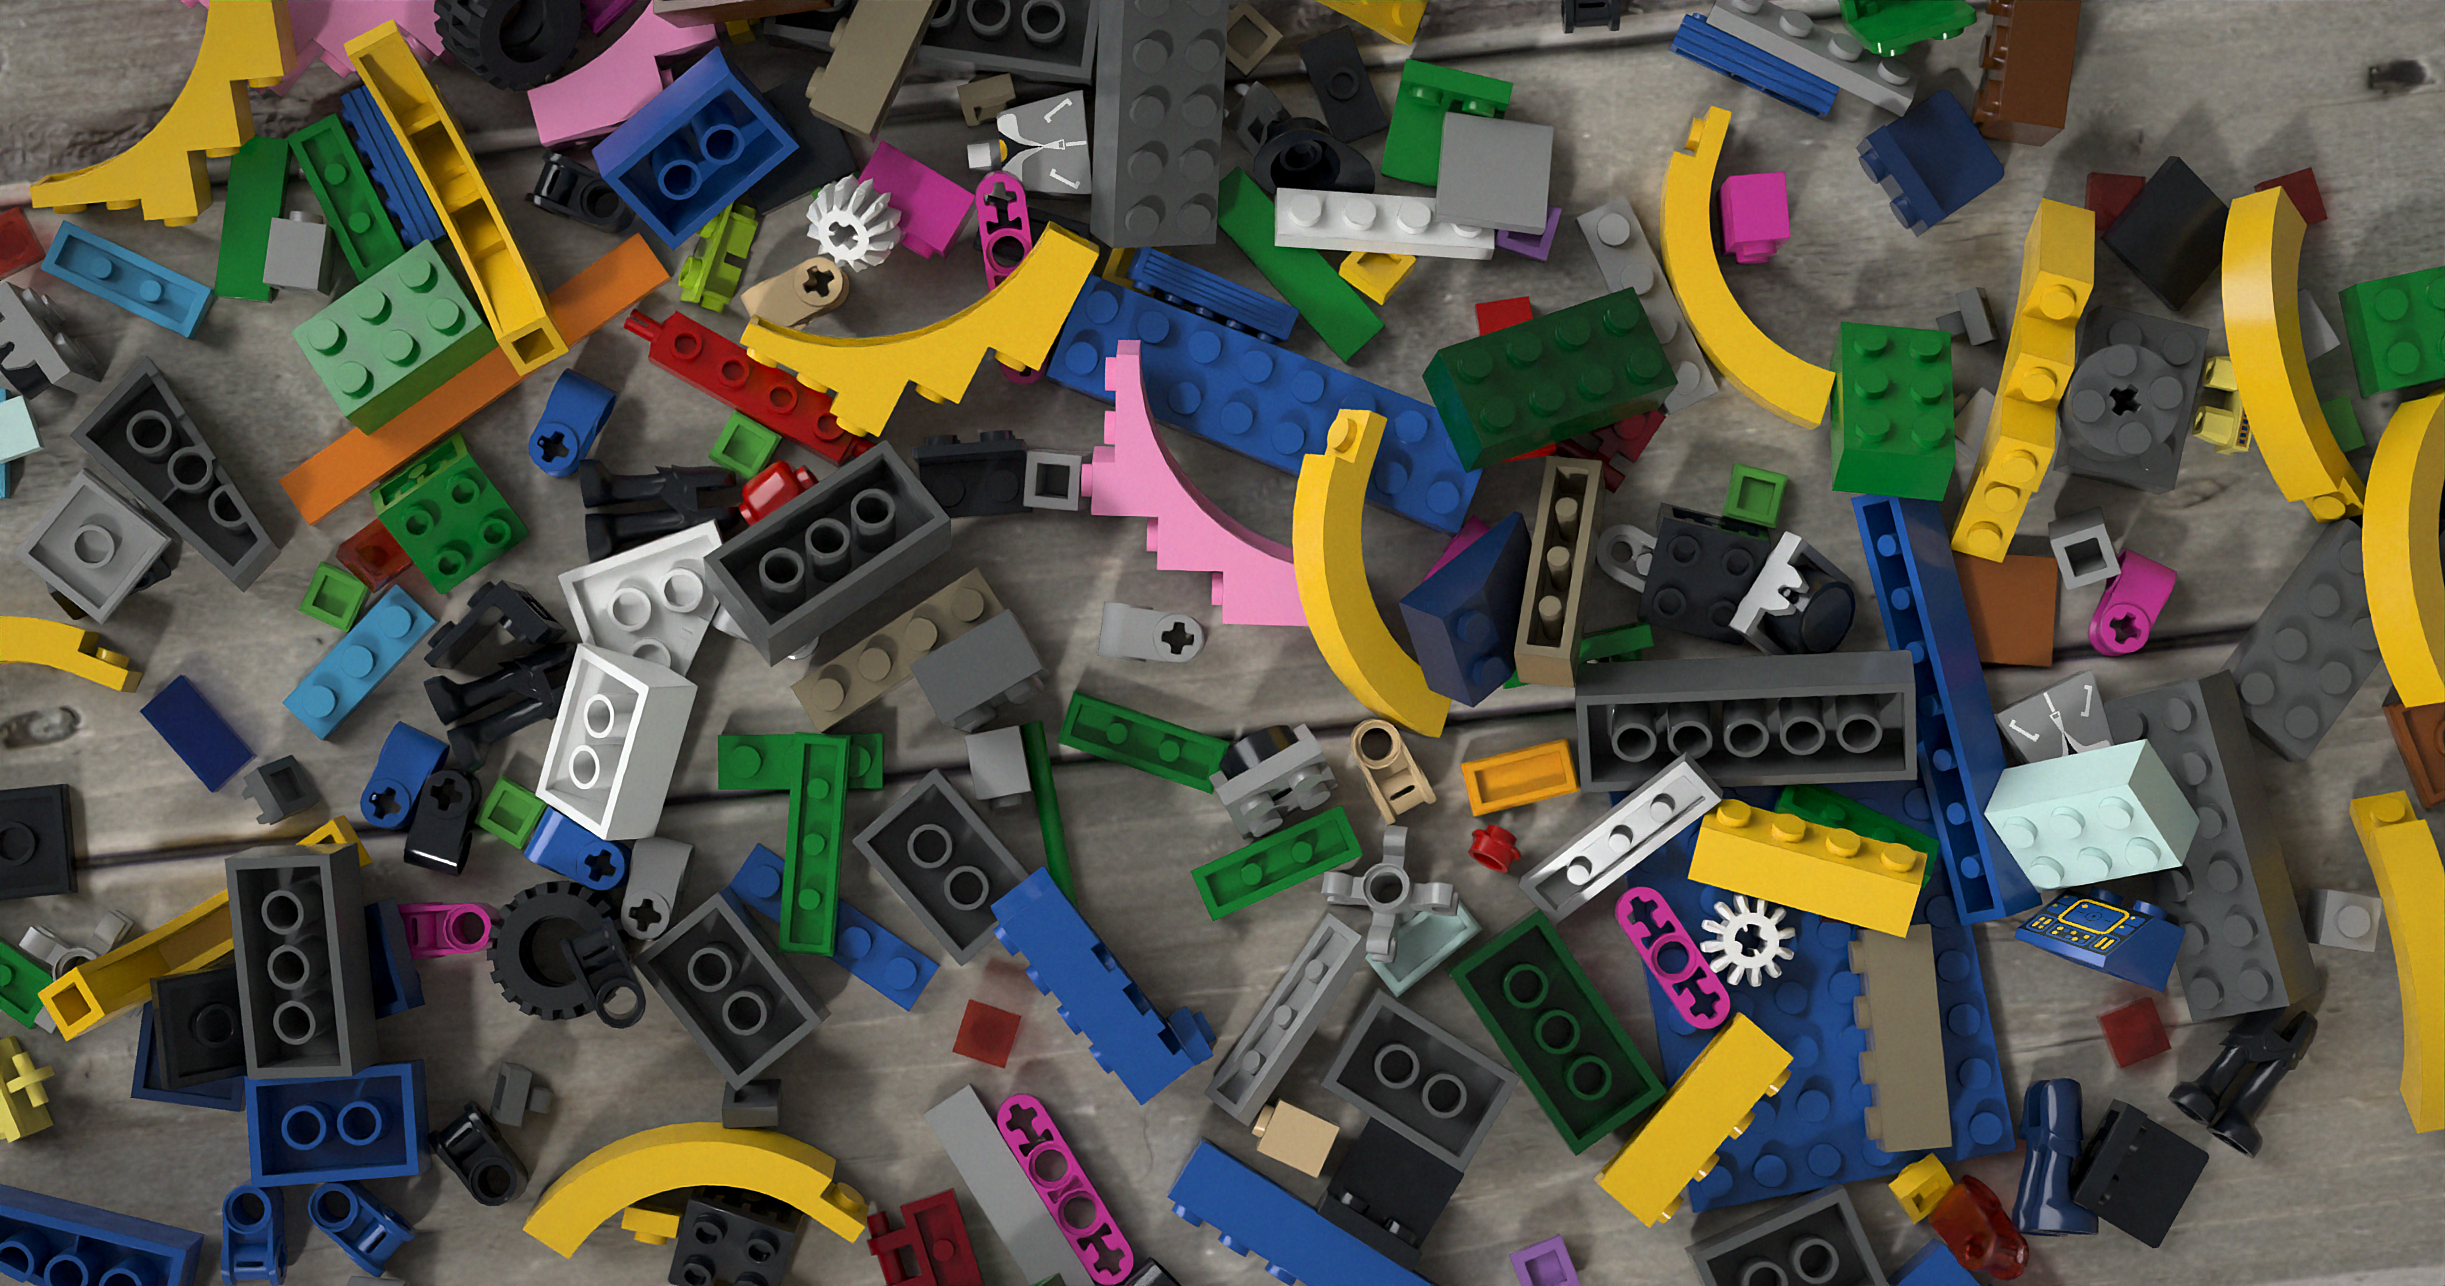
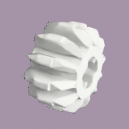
M852 174L842 178L839 182L833 181L831 184H826L818 193V198L810 205L809 212L806 215L813 222L809 226L807 236L820 240L822 243L819 246L818 255L829 252L835 258L836 269L845 266L849 262L857 273L862 269H866L870 264L876 266L884 262L891 254L890 250L899 242L900 235L903 232L896 225L900 221L902 211L888 206L891 192L880 195L874 190L873 178L864 181L860 185Z
M1736 893L1733 899L1735 913L1725 903L1718 901L1714 905V909L1723 919L1722 923L1718 924L1711 920H1703L1701 927L1706 931L1717 933L1716 940H1707L1700 943V949L1702 952L1720 951L1721 954L1709 964L1710 969L1715 973L1723 970L1731 963L1727 974L1728 983L1737 985L1746 968L1749 984L1757 987L1761 985L1762 981L1760 967H1763L1770 976L1777 978L1782 972L1779 966L1772 960L1773 957L1776 955L1788 960L1793 958L1794 952L1789 948L1780 947L1779 939L1794 937L1795 929L1792 927L1776 929L1775 925L1786 915L1783 907L1774 908L1764 916L1768 906L1767 900L1755 898L1749 910L1748 899L1745 894ZM1747 924H1752L1754 926L1753 935L1760 939V943L1757 949L1747 948L1748 955L1741 954L1742 944L1735 941V935L1738 930L1747 932Z

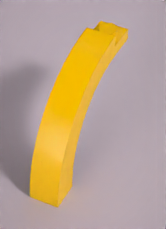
M1711 106L1704 115L1703 120L1694 117L1684 147V149L1693 151L1692 156L1674 151L1667 162L1659 208V242L1664 273L1700 351L1714 368L1738 391L1760 407L1786 421L1813 430L1821 425L1836 373L1799 359L1766 337L1750 321L1735 301L1724 281L1716 260L1710 232V193L1716 163L1732 112Z
M2278 186L2232 199L2226 223L2222 256L2224 322L2235 381L2251 431L2263 459L2287 501L2303 500L2317 522L2322 524L2363 515L2366 487L2338 446L2326 422L2313 388L2301 337L2297 290L2300 251L2307 224L2283 187Z
M2445 384L2433 389L2426 398L2401 403L2389 420L2371 465L2363 510V571L2369 610L2383 660L2405 708L2445 702V586L2439 553V510L2445 480Z
M1339 409L1337 418L1328 432V446L1325 455L1305 454L1297 483L1293 510L1292 543L1299 597L1308 625L1321 653L1347 690L1367 709L1386 722L1408 733L1440 738L1452 699L1429 690L1421 666L1401 649L1389 633L1372 599L1363 563L1361 527L1365 492L1388 418L1368 410Z
M0 616V665L14 663L49 665L120 692L129 693L136 692L143 675L142 672L127 667L130 657L122 653L98 646L96 654H93L100 636L99 632L73 624L32 617Z
M2405 790L2351 799L2349 815L2369 861L2380 896L2383 898L2382 903L2391 934L2399 977L2404 1027L2403 1071L2399 1089L2417 1134L2445 1129V871L2426 819L2417 820Z
M345 815L332 819L296 844L357 842L360 870L373 862ZM228 888L155 930L107 954L73 968L37 993L66 1042L152 1000L150 978L209 968L234 954Z
M692 1122L672 1124L641 1131L619 1139L591 1153L568 1169L544 1192L530 1209L522 1230L569 1260L590 1233L602 1222L626 1206L663 1191L681 1187L715 1185L749 1189L787 1202L853 1244L866 1227L869 1206L864 1203L862 1195L853 1187L842 1182L837 1183V1185L831 1182L836 1159L807 1143L760 1127L723 1128V1122Z

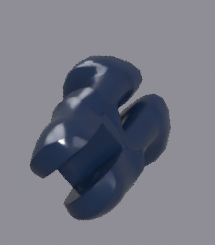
M2073 1079L2038 1080L2030 1083L2027 1087L2017 1139L2026 1141V1157L2016 1201L2012 1209V1233L2048 1237H2065L2068 1234H2099L2097 1214L2074 1203L2072 1200L2070 1186L2073 1157L2078 1158L2082 1156L2081 1141L2084 1140L2082 1129V1090L2080 1083Z

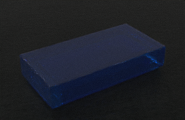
M186 675L178 676L140 710L143 716L212 793H217L257 757Z

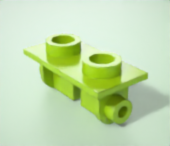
M733 202L696 232L701 237L694 257L689 256L685 260L678 279V286L683 288L679 298L680 301L699 303L701 296H703L701 307L720 314L725 304H731L742 271L741 268L725 263V256L729 253L746 259L758 226V222L754 220L757 210L736 203L734 212H732Z

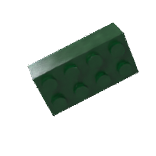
M1633 286L1439 349L1422 374V378L1466 473L1658 409L1678 385V380Z
M1534 907L1445 969L1515 1072L1521 1077L1522 1082L1562 1140L1575 1156L1667 1093L1541 909Z

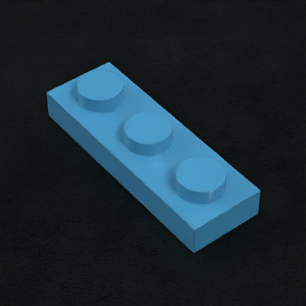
M63 220L40 267L41 270L191 340H194L215 297L213 289Z
M395 584L282 703L320 740L326 741L438 625L439 621L401 585Z

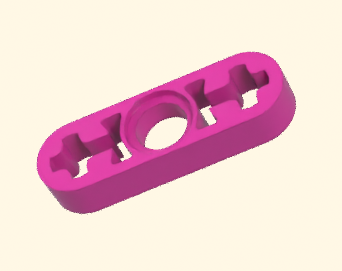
M1637 886L1626 890L1616 903V919L1681 1017L1690 1025L1700 1029H1710L1720 1025L1726 1019L1730 1010L1729 995L1661 894L1654 889ZM1635 897L1642 902L1650 900L1654 902L1656 907L1651 910L1650 917L1658 928H1662L1666 921L1673 928L1671 932L1662 933L1655 937L1647 948L1642 943L1641 938L1650 936L1651 933L1641 921L1630 923L1627 918L1633 911L1630 901ZM1677 941L1687 950V964L1680 972L1666 973L1658 965V950L1667 942ZM1698 967L1704 976L1694 979V982L1703 993L1710 994L1715 992L1718 998L1712 1003L1715 1013L1711 1017H1707L1701 1012L1693 1015L1689 1008L1695 1004V998L1689 989L1684 986L1677 994L1672 987L1674 983L1685 981L1691 977Z

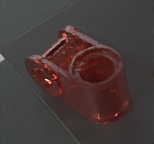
M1964 1175L1928 1215L1931 1226L1945 1240L1957 1258L1958 1263L1964 1269L1975 1272L1987 1269L1994 1278L2010 1281L2019 1277L2027 1267L2030 1256L2026 1239L2020 1234L2003 1210L1996 1194L1979 1179L1971 1175Z

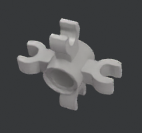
M1386 826L1382 863L1372 866L1363 877H1354L1338 872H1325L1321 893L1328 896V903L1342 906L1367 905L1374 913L1367 937L1366 952L1372 954V961L1395 963L1399 925L1409 922L1418 911H1426L1441 916H1457L1460 895L1459 893H1454V885L1438 882L1427 884L1413 883L1407 875L1415 843V837L1409 835L1408 827ZM1391 885L1403 886L1398 899L1386 904L1379 902L1380 894L1385 888Z
M115 910L114 913L107 911L97 925L86 947L78 948L71 947L59 936L42 925L38 929L31 926L19 945L32 955L53 966L52 977L55 982L75 968L77 961L81 957H86L91 961L115 950L127 937L135 921L119 910ZM144 1004L123 1015L127 1018H131L132 1015L138 1017L143 1010ZM44 1005L34 1022L51 1034H54L56 1030L60 1032Z

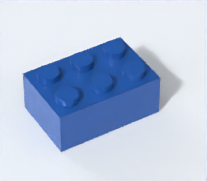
M716 46L592 149V153L602 178L674 251L800 146L782 114L722 49Z
M424 1059L379 1062L354 1076L248 1080V1075L244 1076L252 1188L420 1175L432 1169L431 1148L427 1138L429 1134Z

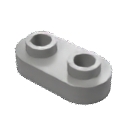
M1629 524L1611 526L1599 536L1595 562L1606 576L1642 595L1657 538ZM1621 542L1630 548L1631 555L1627 562L1620 563L1613 559L1611 549L1615 543Z

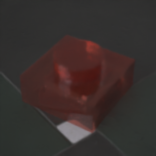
M2311 167L2264 181L2254 186L2256 193L2282 186L2307 226L2328 219Z
M2091 172L2087 175L2084 209L2095 211V230L2106 231L2145 186L2146 177Z
M18 206L0 214V281L44 260L46 257V253L24 209Z
M379 518L343 542L335 556L374 594L409 569L414 563Z
M2143 997L2096 1016L2117 1068H2124L2172 1049L2152 997Z
M970 998L952 1052L1005 1069L1022 1015Z

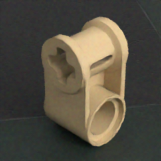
M814 257L781 275L771 277L744 292L740 299L750 317L755 314L781 326L801 331L809 323L842 306L850 294L851 284L848 275L841 267L836 269L835 263L829 259ZM820 272L829 278L834 277V280L828 283L830 293L825 297L816 291L811 292V289L817 285L815 276Z
M1371 718L1362 721L1354 728L1350 735L1349 743L1352 755L1367 782L1365 784L1387 825L1396 823V816L1424 801L1429 805L1437 801L1419 764L1414 757L1412 758L1402 737L1392 724L1381 719ZM1373 728L1385 730L1390 739L1388 752L1378 759L1367 758L1360 746L1364 733ZM1412 785V788H1411V789H1409V790H1407V791H1405V792L1399 794L1398 796H1396V797L1390 799L1391 795H1393V794H1395V793H1397V792H1399V791L1405 789L1406 787Z

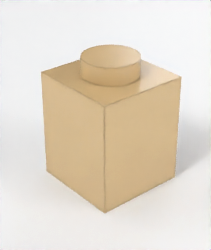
M1279 1096L1274 1107L1264 1103L1251 1134L1260 1137L1256 1145L1257 1151L1317 1178L1339 1132L1340 1126L1339 1123Z

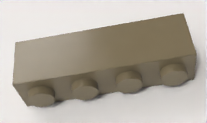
M858 0L850 19L842 16L834 29L829 47L835 49L827 68L819 66L809 82L806 97L812 99L808 106L812 114L874 144L941 0Z
M1547 456L1514 649L1519 682L1575 688L1606 496L1602 461Z
M976 567L790 687L819 733L827 734L915 678L909 667L910 664L1005 611V608L982 572Z
M1924 922L1910 923L1906 938L1866 927L1855 928L1856 940L1848 942V957L1852 974H1860L1862 996H1854L1853 1007L1857 1029H1865L1867 1051L1859 1052V1069L1863 1085L1870 1084L1872 1106L1865 1107L1864 1109L1868 1140H1876V1148L1885 1153L1953 1147L1931 924Z

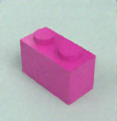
M882 140L857 181L861 185L864 181L873 178L874 190L881 195L891 192L888 206L902 211L900 221L896 224L903 231L902 234L905 235L901 244L927 260L930 259L933 252L946 260L977 209L976 196Z
M1785 172L1729 176L1716 192L1721 257L1736 256L1737 265L1765 263L1769 261V256L1777 254V251L1791 238Z

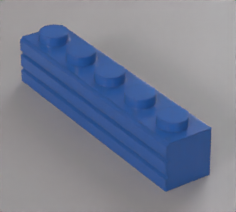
M1693 13L1692 16L1688 14L1684 16L1669 51L1818 119L1823 120L1828 115L1839 91V86L1706 23L1708 17L1702 14Z
M363 85L341 96L340 98L345 107L341 108L340 112L349 127L355 126L359 137L355 139L356 145L364 158L370 157L374 168L370 169V173L379 188L385 187L390 197L385 200V203L393 218L399 216L404 226L400 233L409 249L415 247L427 238L435 246L451 240L418 175L367 86Z
M1150 247L1136 248L1125 276L1126 279L1133 281L1132 288L1146 294H1151L1152 290L1165 295L1163 300L1178 307H1182L1183 303L1195 307L1194 313L1203 318L1213 320L1215 316L1227 320L1226 327L1242 333L1245 332V329L1258 333L1257 339L1273 345L1276 342L1288 341L1299 313L1297 308Z

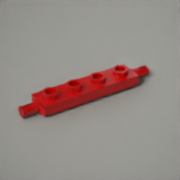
M636 308L631 311L630 318L627 317L623 328L651 343L648 355L650 363L837 468H840L849 461L852 456L857 458L876 446L875 443L846 431L836 423L838 416L829 412L834 400L833 398L805 386L796 377L778 367L772 368L757 362L747 355L746 349L680 312L675 311L663 324L644 315Z

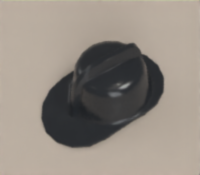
M1309 117L1290 118L1281 123L1272 120L1269 123L1267 138L1254 158L1253 173L1261 187L1276 195L1277 188L1373 194L1375 190V173L1370 162L1357 150L1336 139L1329 128L1323 123Z

